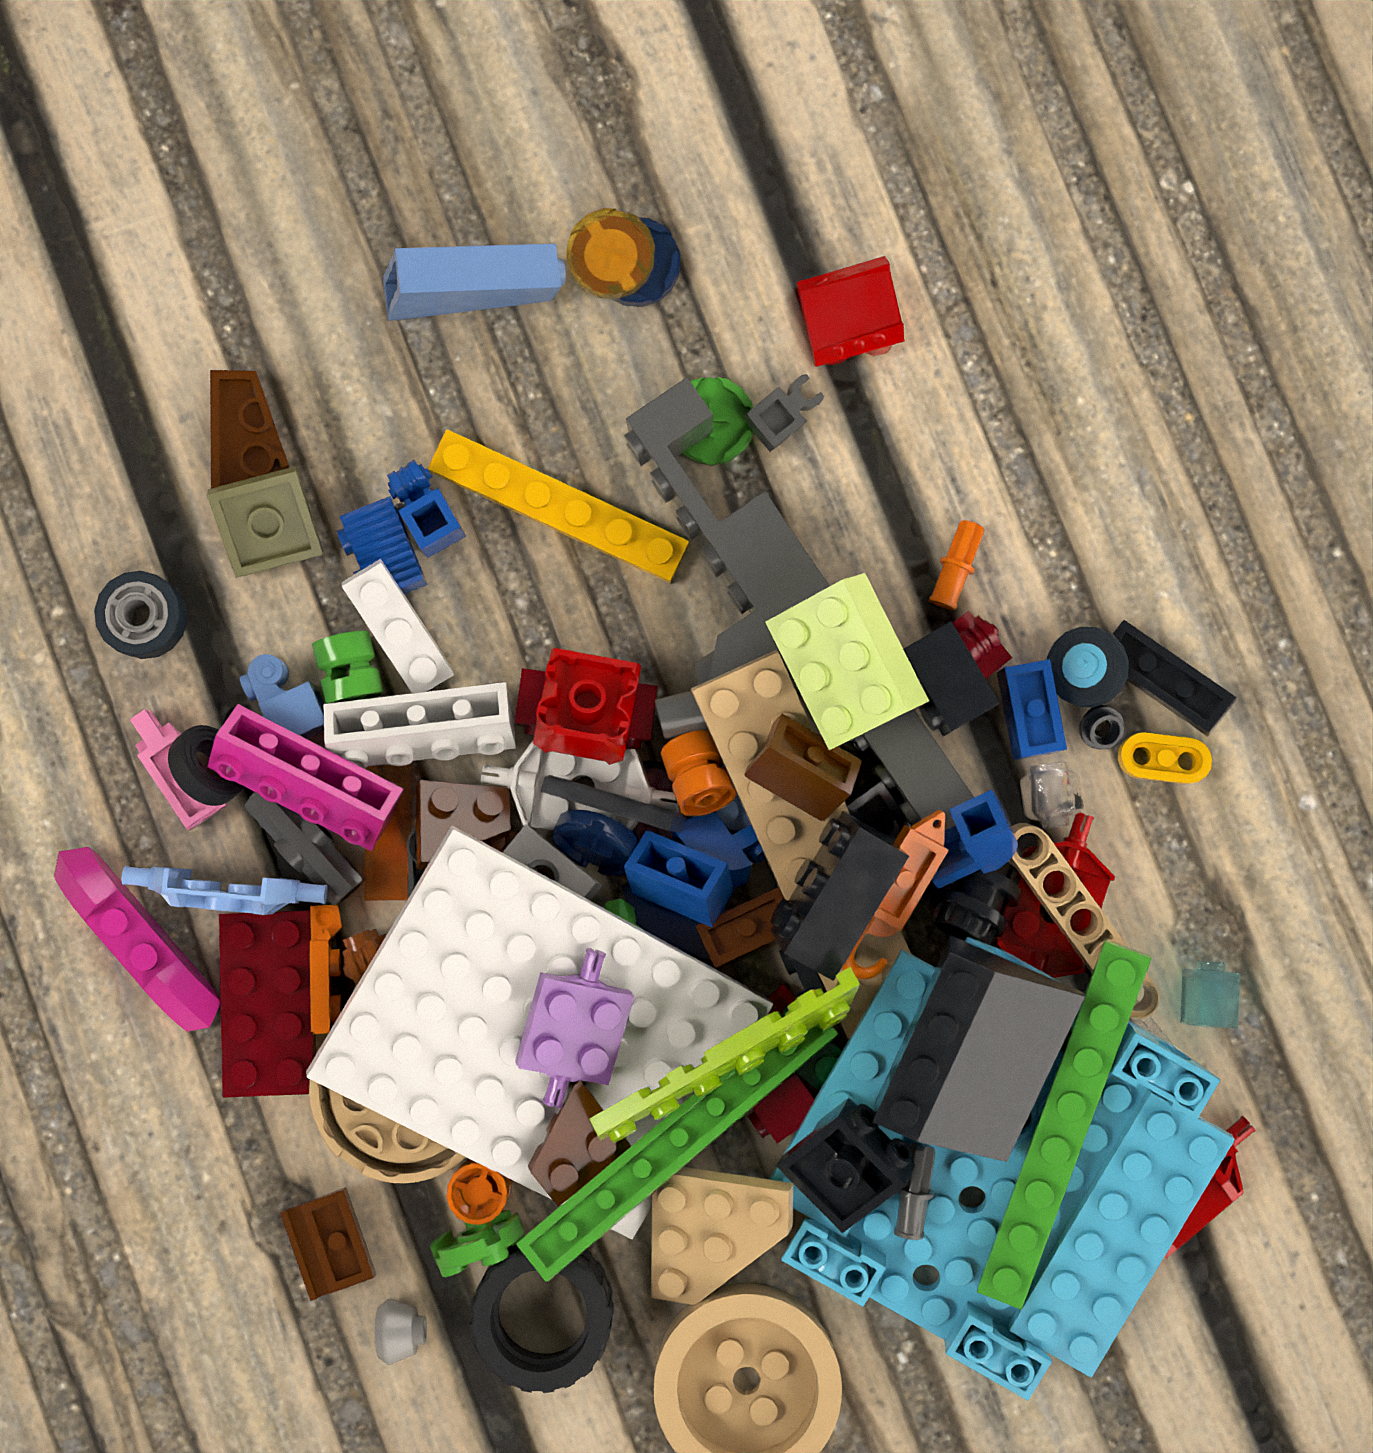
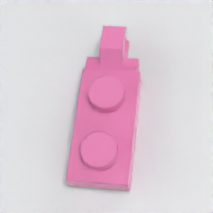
M146 709L130 719L143 739L135 745L139 751L138 758L187 830H193L229 805L228 803L218 806L202 804L188 796L176 783L169 768L168 752L174 740L181 733L175 729L171 722L162 727L153 712ZM197 758V760H198L200 766H201V767L203 768V770L207 773V771L205 770V768L203 767V765L201 764V762H200L199 759Z

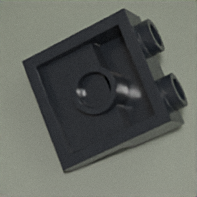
M849 1097L818 1121L813 1131L782 1155L776 1165L841 1233H844L905 1187L916 1166L912 1162L913 1156L908 1145L899 1138L891 1140L878 1127V1124L873 1123L874 1111L865 1104L857 1106Z

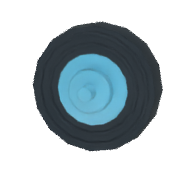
M1081 626L1065 632L1053 643L1047 655V660L1050 659L1057 695L1062 700L1077 707L1094 708L1110 702L1121 692L1128 678L1129 660L1124 646L1113 634L1098 627Z

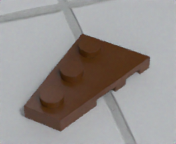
M210 370L211 488L290 468L257 372Z

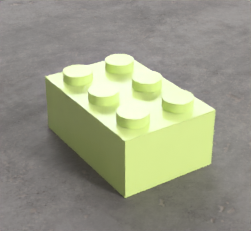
M865 573L842 579L765 622L829 750L929 701Z

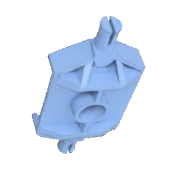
M124 866L121 878L122 885L148 887V890L161 894L170 906L245 912L259 915L274 914L288 903H299V901L326 904L328 895L327 885L301 883L300 880L287 878H262V885L229 883L228 891L221 890L222 882L199 879L191 880L192 869L152 867L150 869Z

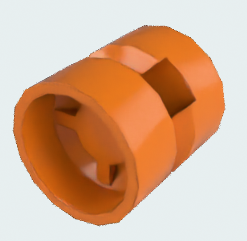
M698 730L681 734L670 740L661 751L662 760L669 779L674 782L672 788L682 814L685 816L707 815L726 807L734 800L737 795L735 787L726 767H722L724 763L709 731Z
M468 1159L460 1165L448 1183L446 1197L449 1208L458 1219L467 1224L481 1225L491 1222L501 1213L512 1193L513 1180L499 1174L498 1171L495 1172Z

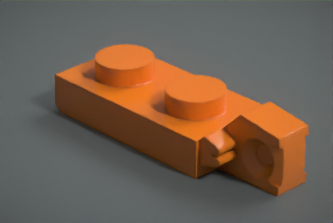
M337 905L310 906L311 1032L313 1034L329 1033L334 1025L333 1023L336 1022L342 1012L341 995H333V977H340L341 975L340 949H332V939L343 928L340 906Z

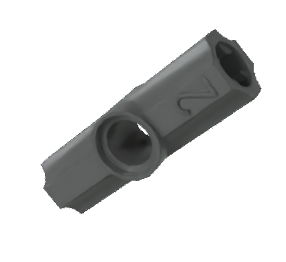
M254 792L243 805L249 814L276 841L274 843L275 848L294 869L300 873L304 872L314 884L328 886L327 899L334 906H338L350 897L365 881L361 873L335 847V840L325 827L306 821L300 814L276 802L265 800L257 792Z

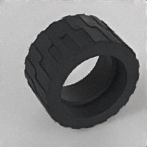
M517 1245L509 1246L507 1249L510 1255L506 1259L488 1266L471 1302L469 1328L470 1335L473 1336L474 1340L473 1347L477 1355L485 1363L486 1369L491 1374L494 1373L501 1379V1382L508 1386L512 1385L520 1388L521 1391L532 1393V1391L550 1393L559 1388H568L574 1385L581 1377L588 1375L593 1370L594 1364L597 1360L600 1361L605 1352L614 1314L611 1283L607 1280L601 1263L597 1262L592 1257V1253L586 1249L558 1273L574 1283L584 1297L587 1319L582 1334L572 1346L559 1352L542 1354L526 1350L516 1344L505 1332L500 1322L499 1307L505 1289L515 1278L523 1273L537 1270Z

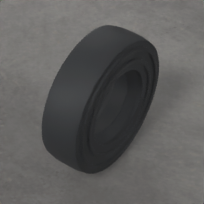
M197 725L185 730L170 746L168 752L169 768L176 783L188 796L205 805H222L236 797L245 786L222 777L216 779L203 770L197 760L196 753L201 752L210 757L215 736L219 730L207 725Z

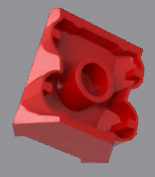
M885 256L796 282L815 367L825 364L835 365L843 363L847 358L863 353L872 356L885 354L891 349L892 345L905 342L904 323L899 311L890 272V263Z
M559 648L551 649L545 672L542 699L538 703L536 712V729L533 744L545 753L556 752L605 761L609 765L623 761L641 665L635 662Z

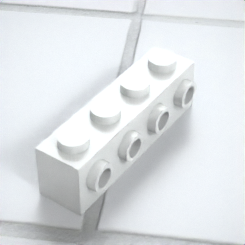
M506 682L324 704V742L327 750L364 769L367 766L383 764L403 766L410 764L412 761L433 758L437 760H451L458 755L474 753L494 755L501 753L503 750L516 749L513 707Z

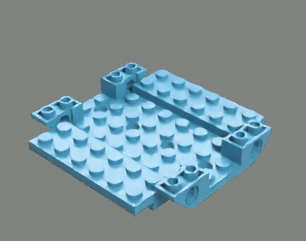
M969 937L965 939L967 943L1056 980L1004 950ZM903 949L900 950L784 1154L809 1135L818 1121L848 1097L857 1106L865 1104L874 1111L876 1099L933 976L935 967ZM1128 1021L1022 1310L977 1293V1285L1060 1062L1062 1050L1059 1051L1030 1112L1032 1116L1028 1126L1022 1129L1007 1162L930 1145L935 1148L936 1152L930 1186L934 1191V1198L928 1200L923 1239L909 1240L894 1234L900 1201L899 1193H895L844 1233H841L794 1185L793 1209L811 1219H803L785 1250L781 1261L864 1307L870 1297L942 1338L945 1343V1353L948 1356L1029 1401L1052 1362L1045 1352L1092 1378L1235 1140L1232 1134L1200 1117L1220 1079L1167 1041L1131 1021ZM878 1126L891 1140L899 1138L907 1145L917 1142L885 1127ZM775 1167L769 1180L792 1183L777 1167ZM969 1186L978 1187L985 1193L983 1203L974 1208L964 1206L958 1199L961 1191ZM926 1264L932 1265L939 1271V1278L933 1284L922 1285L913 1277L917 1267Z

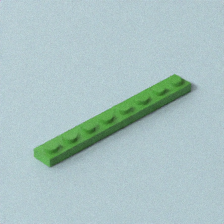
M1104 939L1085 991V998L1076 1015L979 1279L977 1293L1022 1310L1152 958L1150 955Z
M818 1024L808 1030V1033L804 1035L806 1039L797 1046L782 1053L777 1046L767 1051L763 1057L764 1062L754 1069L741 1075L734 1069L719 1077L722 1085L701 1097H697L694 1093L678 1109L671 1112L517 1242L516 1245L544 1281L549 1282L836 1038L838 1033L833 1027L822 1030Z

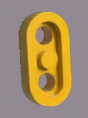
M1137 733L1126 738L1118 750V762L1121 769L1127 775L1137 779L1191 784L1204 779L1212 766V756L1208 747L1203 742L1194 738ZM1137 748L1143 749L1147 754V760L1143 765L1134 761L1133 753ZM1182 753L1187 754L1191 758L1192 764L1188 770L1182 769L1178 764V758Z

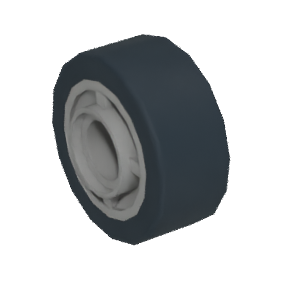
M144 571L126 572L110 580L99 593L94 609L96 628L104 642L117 652L139 659L156 658L172 650L183 637L188 621L186 603L178 589L160 576ZM147 604L150 609L149 619L143 625L135 626L133 622L134 611L139 606Z

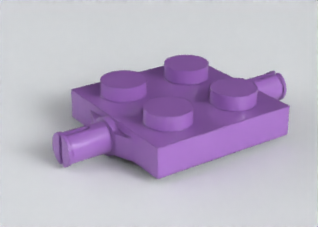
M592 948L586 949L580 975L558 976L540 972L515 1063L519 1069L544 1073L550 1077L546 1094L543 1098V1103L550 1107L555 1105L556 1108H561L563 1106L564 1096L570 1081L583 1080L609 1085L634 995L630 990L608 986L598 979L606 953L597 949L595 951Z

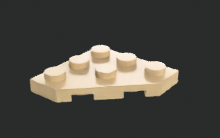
M687 1167L681 1168L652 1193L651 1298L696 1305L785 1238L792 1228L794 1183Z

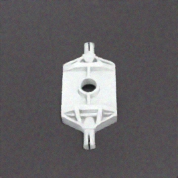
M532 741L514 767L509 769L485 764L482 769L484 773L499 775V777L481 775L482 784L507 786L511 790L523 826L526 824L530 827L553 830L561 813L569 810H589L604 814L620 822L631 831L638 824V821L540 792L545 776L548 777V775L574 782L580 777L587 776L593 780L597 789L670 811H679L677 803L662 801L663 799L676 801L674 792L655 790L654 787L650 786L640 754L635 749H626L623 761L609 765L605 761L556 752L545 753L535 746Z

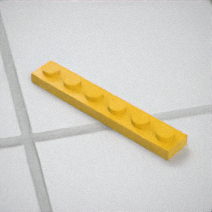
M446 429L428 466L429 472L670 584L689 545V541L448 429Z

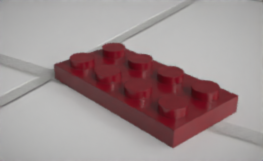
M310 910L280 911L269 915L254 913L219 914L223 1098L309 1094L310 1079L307 1078L306 1071L316 1056V1034L311 1032Z

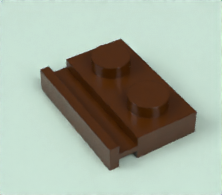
M347 1187L280 1212L310 1301L376 1276V1271Z

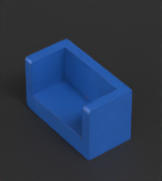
M1050 659L1004 667L997 672L1013 761L1067 750Z

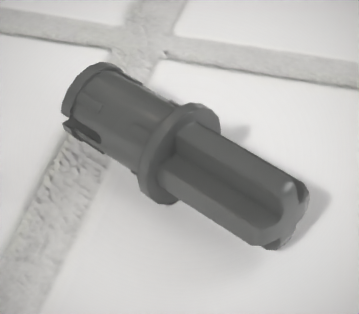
M914 1142L910 1143L908 1147L912 1152V1162L916 1166L907 1185L897 1192L900 1194L894 1234L909 1240H921L924 1237L923 1230L928 1200L934 1198V1191L930 1186L936 1152L935 1148L930 1145Z

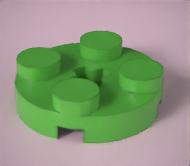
M503 1210L491 1222L481 1225L467 1224L465 1222L467 1229L460 1232L455 1238L452 1230L445 1232L432 1242L430 1249L442 1277H448L465 1270L468 1264L481 1260L483 1266H490L506 1259L510 1255L507 1247L515 1245L525 1236L524 1228L517 1212L512 1215L510 1210Z

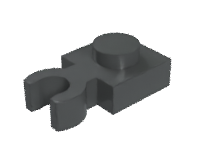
M807 374L801 375L790 384L787 396L778 387L742 417L769 452L774 450L807 422L799 411L812 410L824 399L822 392L812 399L803 397L801 386L810 379Z

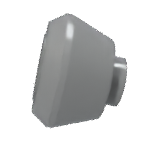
M387 1299L378 1306L376 1312L375 1348L377 1357L387 1365H392L415 1355L418 1345H425L426 1317L418 1316L417 1308L394 1299Z

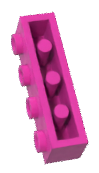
M237 704L216 734L207 766L217 772L222 778L235 781L257 792L265 800L276 802L300 814L306 821L319 824L341 835L347 842L360 845L370 851H373L392 819L403 788Z

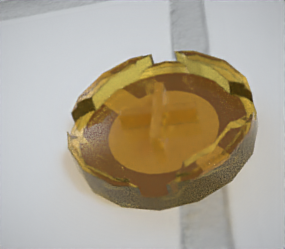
M603 208L588 213L575 224L568 240L566 259L573 279L584 291L598 298L619 299L635 293L647 282L654 268L655 244L649 228L638 216L630 212L616 211V208Z

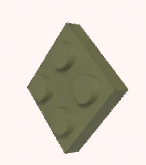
M296 466L208 489L207 497L235 578L323 555V547Z

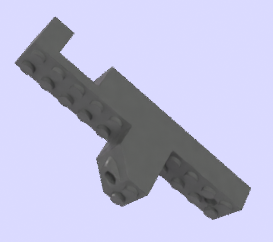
M686 377L626 418L628 433L624 437L628 442L626 445L640 466L648 463L653 470L650 472L653 479L651 482L663 501L668 503L673 500L679 508L676 510L678 515L676 519L690 540L698 536L704 545L701 549L703 552L702 557L715 577L723 573L730 583L727 587L729 590L727 594L741 614H744L746 611L750 613L719 634L716 639L715 650L694 663L699 684L777 650L799 697L801 693L765 622L828 588L830 585L766 492H763L720 522L711 512L675 459L685 450L693 447L713 432V414ZM914 709L849 741L858 754L866 751L875 764L869 769L872 776L876 774L887 790L892 789L900 801L898 804L899 808L911 826L939 809L945 813L946 821L952 817L949 811L950 808L974 798ZM938 820L933 822V826L938 823Z

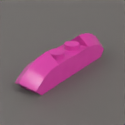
M90 847L59 851L54 878L67 900L148 996L186 1032L209 1028L221 1004L216 990L125 885H122V881Z

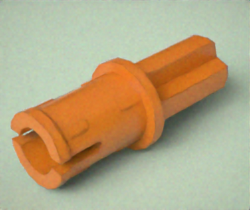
M962 520L959 523L947 556L940 559L943 567L932 596L929 598V602L944 609L956 610L957 602L967 576L972 575L975 570L971 566L984 534V528L981 525L967 520Z

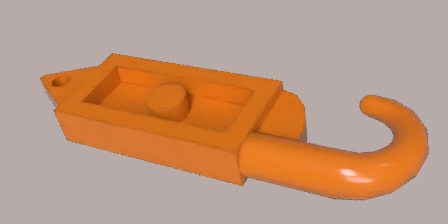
M940 809L911 827L905 824L895 840V843L909 855V858L842 967L843 971L851 967L857 979L874 978L888 964L886 958H881L875 965L870 967H862L855 962V952L865 934L868 933L876 937H889L895 935L899 930L902 931L949 851L944 846L945 813ZM938 820V823L933 826V822Z

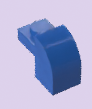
M992 789L949 809L955 826L945 830L944 846L949 851L933 876L932 881L937 888H941L980 869L983 873L996 871L1015 854L1018 847L1016 837L1003 807Z
M716 812L688 819L684 822L682 832H673L672 841L728 863L733 887L749 882L752 866L750 861L756 864L766 859L752 825L731 835Z

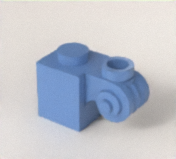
M269 654L259 655L253 659L247 674L239 677L248 699L250 701L258 699V705L263 714L262 717L305 739L323 732L325 703L317 686L308 681L285 691L281 687L289 677V670L285 662Z

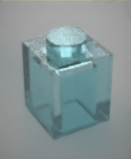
M1197 960V969L1183 968L1180 1023L1191 1026L1238 1029L1240 973L1225 971L1226 962Z

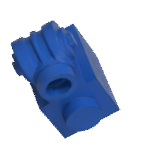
M414 459L407 463L406 467L401 466L399 471L387 474L390 481L388 482L390 488L388 491L393 499L398 498L401 503H405L406 506L398 511L419 548L427 558L466 537L439 488L431 491L430 486L432 485L429 479L432 478V475L428 468L425 469L422 464L418 465Z

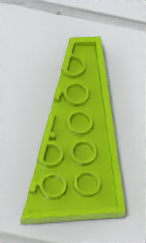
M851 967L835 975L838 979L836 987L828 992L823 993L821 988L811 989L797 997V1000L788 1005L789 1011L785 1014V1017L782 1018L778 1011L768 1014L703 1052L705 1055L701 1058L703 1064L695 1068L692 1064L681 1065L665 1074L666 1076L658 1081L660 1085L658 1088L652 1091L650 1087L640 1089L590 1118L589 1120L599 1140L601 1141L609 1136L612 1143L617 1142L637 1130L635 1122L650 1114H652L654 1120L660 1119L680 1107L677 1100L693 1091L697 1097H701L722 1085L719 1077L734 1069L737 1070L739 1075L744 1074L764 1062L763 1057L767 1051L778 1046L781 1053L803 1042L806 1039L804 1035L808 1033L810 1028L819 1024L822 1030H826L847 1018L846 1013L851 1010L850 1005L860 986Z

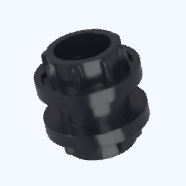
M1007 862L996 871L983 873L980 869L952 883L950 889H935L930 899V904L934 908L932 914L934 925L946 935L965 941L966 937L990 945L994 937H1002L1008 927V921L1000 914L1002 906L1016 907L1022 897V891L1018 887L1020 878L1017 875V869Z

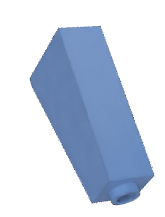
M556 244L395 248L383 276L388 321L552 301L561 286L565 284V264L563 259L557 258Z

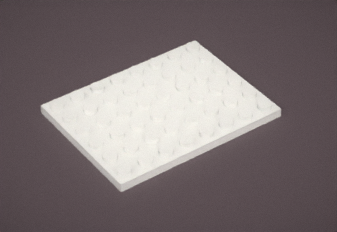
M451 825L308 1067L306 1074L307 1078L550 1198L530 1173L528 1164L537 1146L544 1142L547 1134L546 1129L554 1113L558 1114L560 1108H556L555 1105L550 1107L543 1103L550 1077L544 1073L519 1069L515 1063L540 972L558 976L580 975L586 949L592 948L594 951L597 949L606 953L598 979L608 986L630 990L634 995L609 1085L582 1080L604 1110L640 1089L650 1087L652 1091L660 1086L658 1081L665 1077V1074L681 1065L692 1064L695 1068L703 1064L701 1058L705 1056L703 1052L767 1016L773 1003L764 995ZM567 1086V1089H566V1093H565V1096H564V1100H565V1098L567 1097V1095H568V1093H569L568 1086ZM693 1091L678 1099L677 1101L679 1105L685 1102L695 1092ZM652 1114L638 1120L635 1122L637 1130L626 1138L631 1145H634L668 1115L654 1120ZM652 1194L611 1229L633 1239L652 1207Z

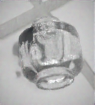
M1065 761L1029 766L1030 773L1024 775L1020 780L1025 816L1031 820H1041L1043 829L1069 826V816L1077 815L1083 810L1084 806L1079 773L1074 769L1067 768Z

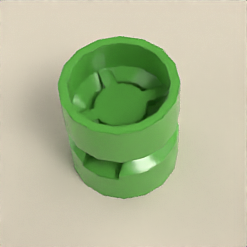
M369 631L341 633L312 643L317 668L325 671L326 674L320 681L325 704L376 698L384 694L379 670L370 666V661L375 657V652ZM345 670H349L350 676L346 675Z

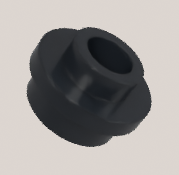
M1099 705L1091 708L1080 721V737L1091 748L1110 749L1116 746L1123 738V717L1115 708L1109 705ZM1105 721L1104 727L1099 731H1095L1096 727Z

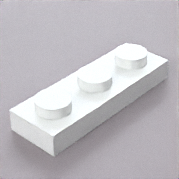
M381 559L342 582V588L412 693L427 692L454 676L452 667Z

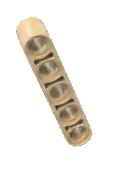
M1017 823L1011 826L1016 840L1025 833H1033L1037 839V848L1032 855L1020 857L1016 851L1010 859L1011 863L1092 974L1104 939L1128 947L1049 836L1042 829L1028 823ZM1052 871H1060L1064 877L1063 887L1055 894H1046L1043 889L1045 876ZM1079 909H1088L1091 915L1089 925L1082 931H1073L1070 926L1072 914ZM1147 972L1142 983L1144 996L1139 1003L1134 1005L1130 1016L1134 1019H1145L1152 1016L1160 1004L1159 990Z

